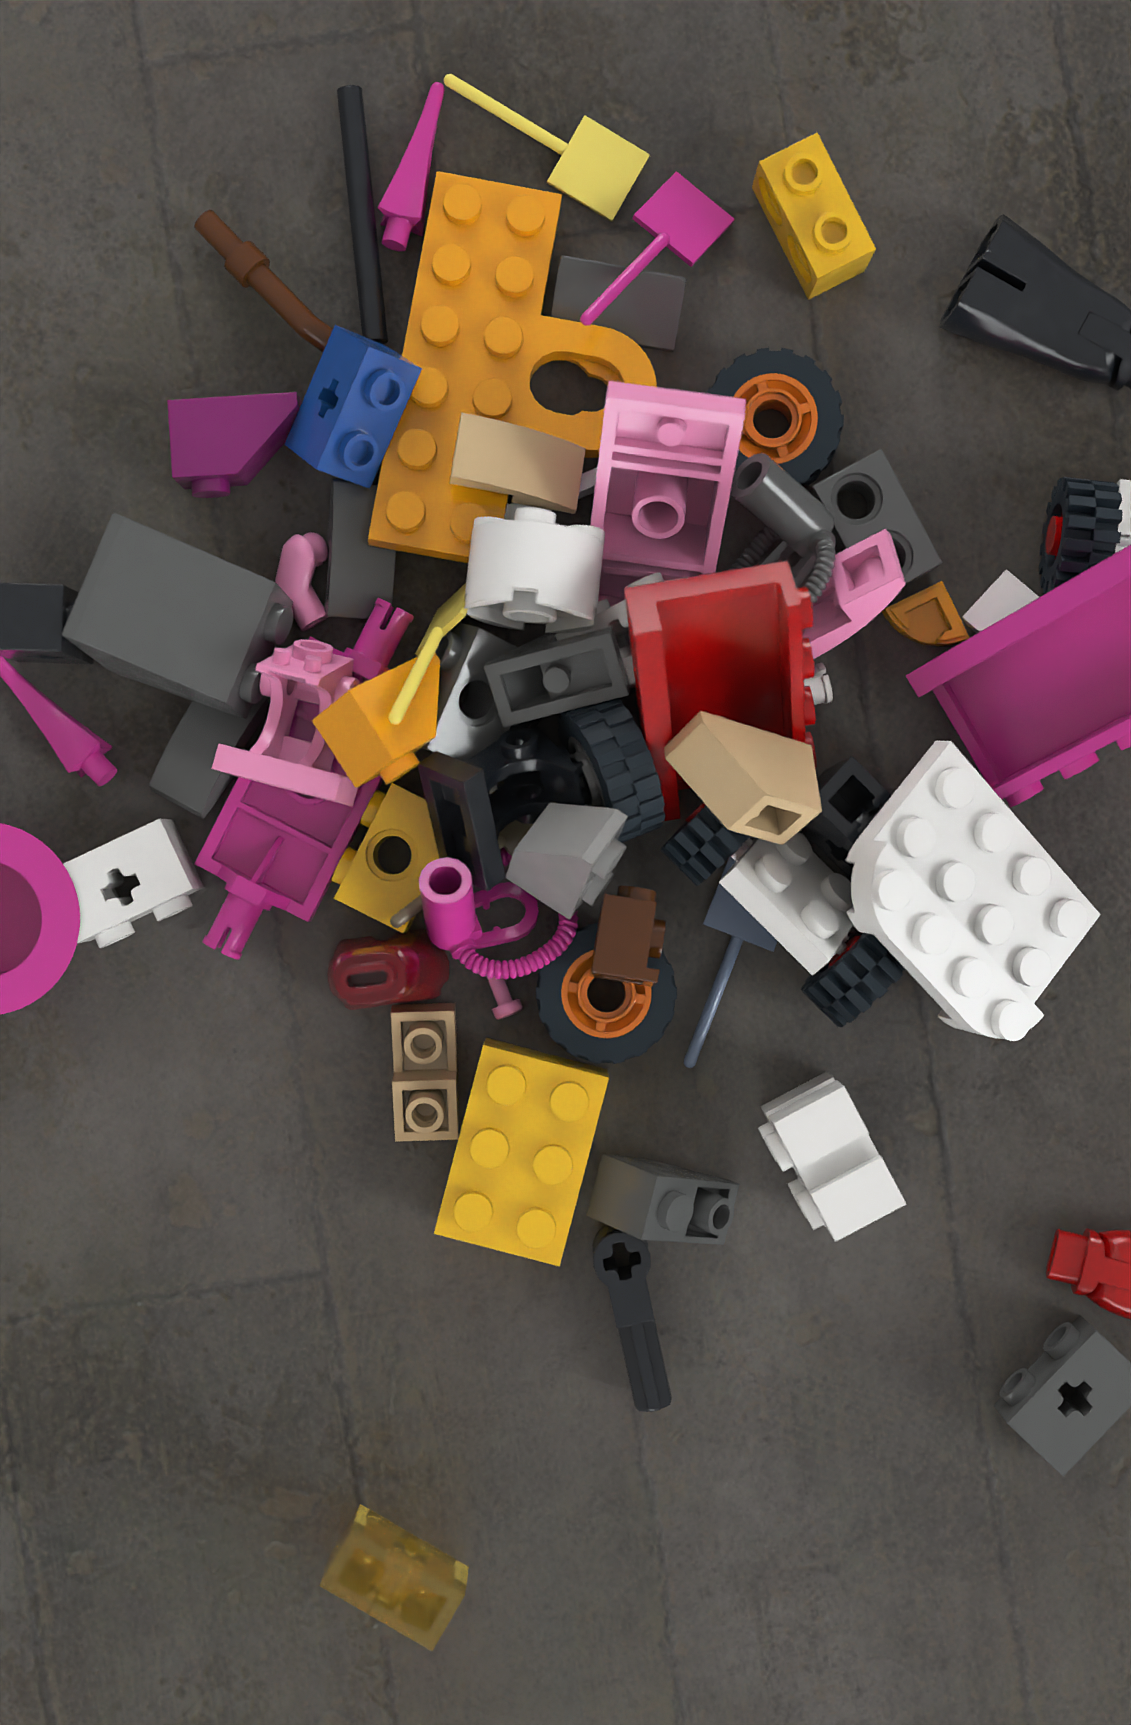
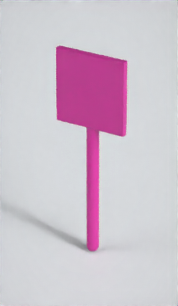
M676 171L632 217L635 222L654 236L655 239L581 315V323L585 326L591 325L665 246L692 267L732 225L735 219Z

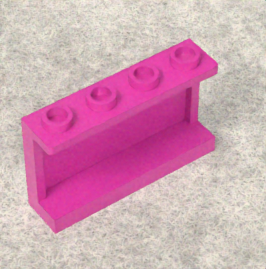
M1131 544L906 675L918 698L931 690L934 692L985 781L1001 799L1005 798L1009 807L1016 806L1042 791L1044 787L1040 780L1058 770L1064 779H1068L1099 761L1095 751L1116 741L1120 750L1131 747Z

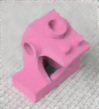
M297 640L287 648H275L274 655L257 663L255 671L261 673L260 693L263 696L271 697L268 716L262 734L249 751L218 743L212 769L353 807L358 787L355 788L350 778L330 772L334 754L318 729L316 728L312 742L289 737V732L298 700L319 705L320 714L348 690L360 685L358 679L352 678L354 659L333 654V647L331 645L315 640Z

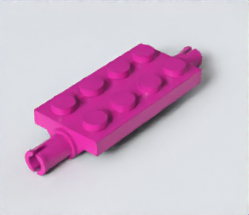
M380 598L376 599L375 607L354 648L346 647L344 652L333 648V654L354 659L352 678L358 679L360 684L391 670L387 666L409 623L414 619L413 615L397 607L384 630L394 607L391 606V603ZM310 636V638L308 639V640L319 641V640H317V639H315V638H313V637H311V636ZM298 700L289 737L312 742L316 731V726L312 720L319 715V705ZM334 755L330 772L348 777ZM378 776L358 787L353 807L238 777L194 863L227 882L224 889L229 891L214 923L202 942L214 950L217 947L222 948L232 929L221 953L240 960L242 950L263 909L270 911L272 906H275L307 922H311L332 882V876L342 855L350 846L361 825V818L370 799L383 782L382 777Z

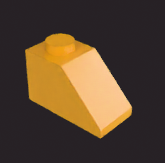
M436 653L399 724H392L389 721V714L418 657L348 690L312 720L355 788L378 776L382 777L386 785L402 777L420 763L414 753L436 737L440 659Z

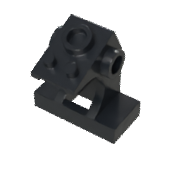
M519 727L508 730L500 736L499 740L466 762L439 751L433 752L420 761L418 769L439 858L448 857L464 863L471 872L472 885L489 891L506 878L498 836L508 824L515 820L523 824H534L549 803L584 806L591 802L589 791L586 787L581 788L579 778L585 776L582 770L583 762H573L568 750L563 745L556 746L539 727L533 729ZM497 785V790L489 794L490 790Z

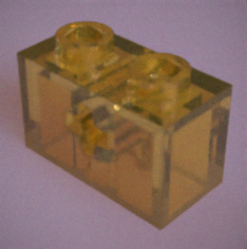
M359 1504L328 1558L319 1586L433 1651L465 1596L469 1567Z

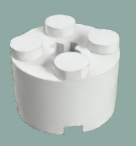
M532 507L516 509L514 520H504L495 517L475 518L465 589V609H467V614L473 619L490 625L524 631L525 623L546 624L545 633H574L592 629L598 606L605 531L589 525L563 526L555 524V513L546 509Z

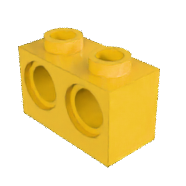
M818 132L759 161L752 189L808 300L865 272L876 248Z

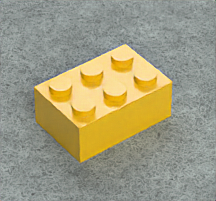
M486 1038L479 1058L434 1234L560 1267L609 1080L608 1069Z

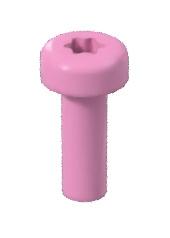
M495 976L491 979L487 977L498 1007L492 1009L497 1020L512 1016L523 1009L520 999L512 1000L503 977L501 979H496Z

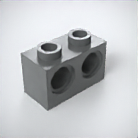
M882 449L822 480L810 489L809 493L830 510L834 517L832 533L836 540V554L886 529L892 536L906 583L905 586L932 572L943 563ZM844 490H853L860 493L867 503L866 517L850 519L844 516L837 506V494Z

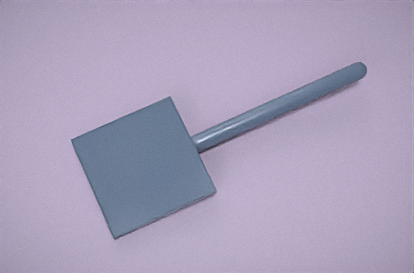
M731 856L727 860L720 880L736 862ZM718 883L703 925L731 935V939L684 1057L683 1063L687 1068L694 1067L743 940L771 952H774L778 942L720 883Z

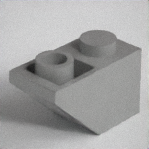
M549 803L514 849L506 879L570 920L583 901L593 907L610 884L614 873L611 871L626 849V845L620 842L618 838L628 816L613 808Z

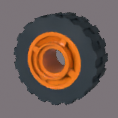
M769 347L757 349L756 353L748 356L744 353L735 358L729 368H723L716 375L715 383L712 388H708L706 393L746 399L745 417L734 473L746 459L755 454L764 453L800 485L804 486L807 484L809 486L818 479L819 474L824 469L826 470L841 440L840 435L843 429L844 414L841 415L840 406L842 400L839 391L834 390L831 384L833 379L827 371L824 370L822 372L815 365L816 361L807 355L801 357L793 354L794 350L781 348V351H769ZM774 409L785 415L789 423V430L778 438H766L757 432L753 419L763 410Z
M598 923L588 924L576 930V935L566 951L540 969L536 985L538 1013L546 1030L556 1044H559L566 1052L576 1058L579 1057L597 1064L625 1062V1060L639 1057L647 1052L665 1034L664 1031L668 1024L671 1023L675 1013L674 1006L677 999V987L674 980L675 973L662 950L660 959L648 957L647 968L660 970L658 983L654 987L621 982L624 987V998L619 1007L608 1012L595 1009L588 1000L587 989L590 982L595 978L590 977Z

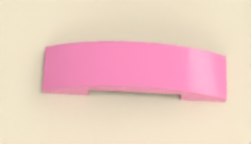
M886 529L835 555L836 560L834 562L835 567L832 569V577L826 583V589L821 590L822 595L820 597L817 596L818 601L813 603V628L803 629V638H809L813 659L831 650L862 629L905 586L906 583L892 536Z

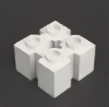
M828 1072L760 1106L768 1122L758 1127L781 1170L784 1172L793 1167L798 1178L788 1183V1186L813 1230L824 1225L836 1242L906 1205L886 1164L869 1137V1132L847 1090L838 1080L835 1081L834 1077Z

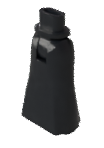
M1000 215L982 240L940 320L939 328L977 343L1026 357L1083 381L1109 384L1116 391L1120 390L1123 386L1131 389V310L1115 296L1104 291L1071 268L1048 247L1006 215Z

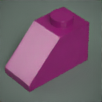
M286 392L167 400L172 478L183 489H191L192 496L198 498L225 497L230 495V487L247 486L286 442L302 404L298 393Z

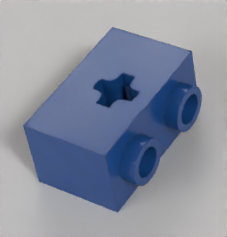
M334 325L284 445L316 470L370 489L422 368L385 345Z

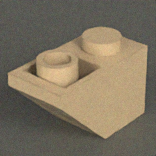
M700 711L664 747L665 759L728 830L784 845L822 811L812 745Z

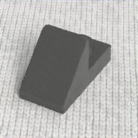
M613 626L558 641L555 636L556 633H547L486 662L484 669L502 726L507 727L628 696L631 687Z

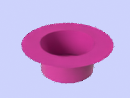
M0 823V1014L19 1010L41 998L58 982L66 971L77 946L80 930V908L73 881L55 853L33 835L16 827Z

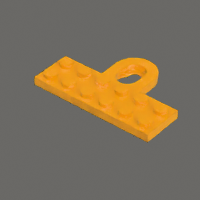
M436 172L402 353L403 357L422 368L382 460L368 534L369 546L468 563L474 519L477 517H495L505 520L509 494L449 484L461 412L508 422L553 435L586 448L585 458H599L605 407L596 412L581 411L573 416L543 408L534 399L530 390L531 378L541 365L555 360H566L578 365L588 377L601 380L607 387L609 381L657 387L655 372L649 358L642 348L627 335L603 326L592 324L585 326L581 322L541 315L561 209L562 194L445 172Z

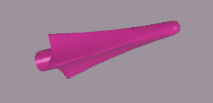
M434 82L431 85L410 143L377 207L384 215L380 225L386 226L381 243L394 251L402 252L406 250L411 232L423 236L432 151L445 92L444 85L440 82Z
M0 656V677L28 711L68 773L76 771L81 778L87 774L98 787L108 783L117 773V768L104 754L112 749L113 746L55 704L23 677L4 657Z

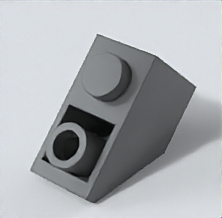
M602 1154L586 1216L640 1240L724 1245L728 1228L734 1217V1204L740 1184L646 1158Z

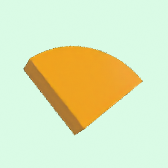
M943 581L882 610L885 618L896 631L904 637L923 645L947 646L970 638Z

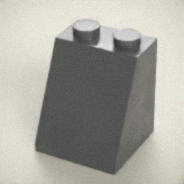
M112 513L64 627L62 636L110 672L246 719L252 704H257L263 697L260 693L261 673L255 671L256 665L272 656L276 644H282L287 638L293 622V610L291 608L293 601L272 580L129 518Z

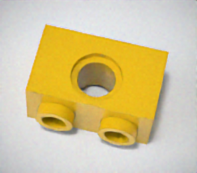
M391 783L386 794L379 790H376L360 821V824L369 829L358 851L351 847L345 850L331 881L340 885L334 899L401 933H405L409 930L415 916L399 928L393 927L390 919L421 895L419 888L421 871L428 863L439 859L426 799ZM394 836L404 839L410 846L412 854L409 866L399 874L387 872L378 861L380 845L386 839Z

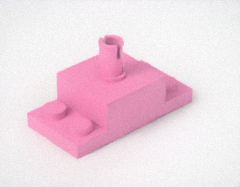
M614 381L608 382L590 526L598 527L605 531L598 601L607 599L610 606H613L625 600L624 588L657 572L661 573L664 581L716 572L745 417L746 399Z

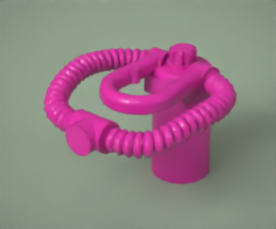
M502 848L500 851L502 863L504 866H507L512 857ZM453 858L436 859L428 863L421 871L419 888L427 936L432 944L440 949L450 951L453 959L460 960V963L464 964L467 969L475 974L479 973L482 977L487 975L490 979L495 976L496 979L503 977L506 980L509 976L514 979L517 976L522 977L524 974L529 975L531 971L536 972L566 951L576 935L577 921L579 919L577 916L578 910L570 920L558 913L559 925L555 935L537 951H533L532 954H528L526 957H521L520 960L516 958L514 961L509 960L507 962L504 960L502 963L500 960L495 962L493 959L484 958L475 950L517 941L532 931L536 926L539 916L536 898L511 882L498 883L489 891L480 890L473 893L471 872L464 863ZM505 897L515 898L522 902L526 912L520 923L502 929L496 926L493 928V931L482 933L475 912L476 908L483 906L485 910H488L490 902Z

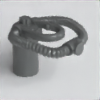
M755 454L746 459L734 473L730 494L766 526H764L763 531L758 532V536H755L753 541L749 542V547L744 549L745 553H741L740 558L736 559V563L731 564V568L726 571L756 566V561H760V556L764 555V551H768V547H771L777 539H782L783 542L761 565L787 561L786 559L796 551L802 556L796 566L791 568L796 588L800 586L810 571L814 570L811 572L808 582L805 583L809 590L813 607V603L818 601L817 596L820 597L822 595L821 590L826 589V583L830 581L829 577L833 574L832 569L835 567L836 540L832 533L834 517L830 510L767 454Z

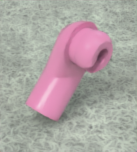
M314 532L306 533L303 536L296 534L286 541L282 548L275 579L278 586L293 601L291 607L293 617L301 631L308 630L328 618L325 608L313 589L311 582L315 567L322 565L328 558L329 550L323 537Z

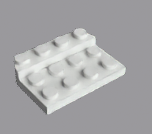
M935 741L858 837L846 859L850 863H855L851 878V896L854 908L846 911L854 927L859 932L873 934L939 1004L942 1011L938 1014V1017L943 1022L957 1029L1010 1041L1020 1040L1027 1034L1029 1029L1042 1019L1044 1014L1034 1004L1101 915L952 741Z

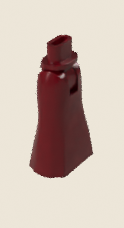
M426 929L410 930L405 933L396 932L392 937L381 941L380 939H374L372 936L344 939L338 943L334 956L329 961L328 968L330 990L350 1010L435 999L441 994V988L447 982L450 975L449 959L445 950L432 944L427 936Z

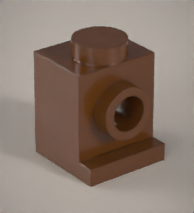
M618 886L617 895L604 894L601 902L590 977L651 987L658 983L660 970L647 968L648 957L660 959L666 927V920L654 918L657 902H655L656 891L633 886Z

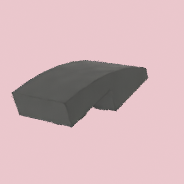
M332 478L327 529V543L330 549L324 606L327 616L368 619L375 607L374 603L377 598L392 604L396 550L369 546L368 543L378 482H373L369 489L344 479Z
M263 696L257 704H252L246 719L192 701L155 769L149 784L151 791L204 819L235 777L212 769L218 743L243 749L268 714L270 706L268 698Z

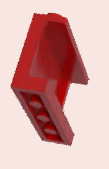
M788 561L624 588L640 730L653 758L656 773L659 776L660 788L665 804L663 806L665 813L664 821L681 819L678 790L691 788L665 759L664 747L700 711L812 745L815 769L817 768L812 734L810 731L805 732V726L815 725L816 723L812 692L809 685L804 686V679L812 678L815 675L811 644L808 637L803 638V629L813 628V609L808 588L806 586L796 588Z

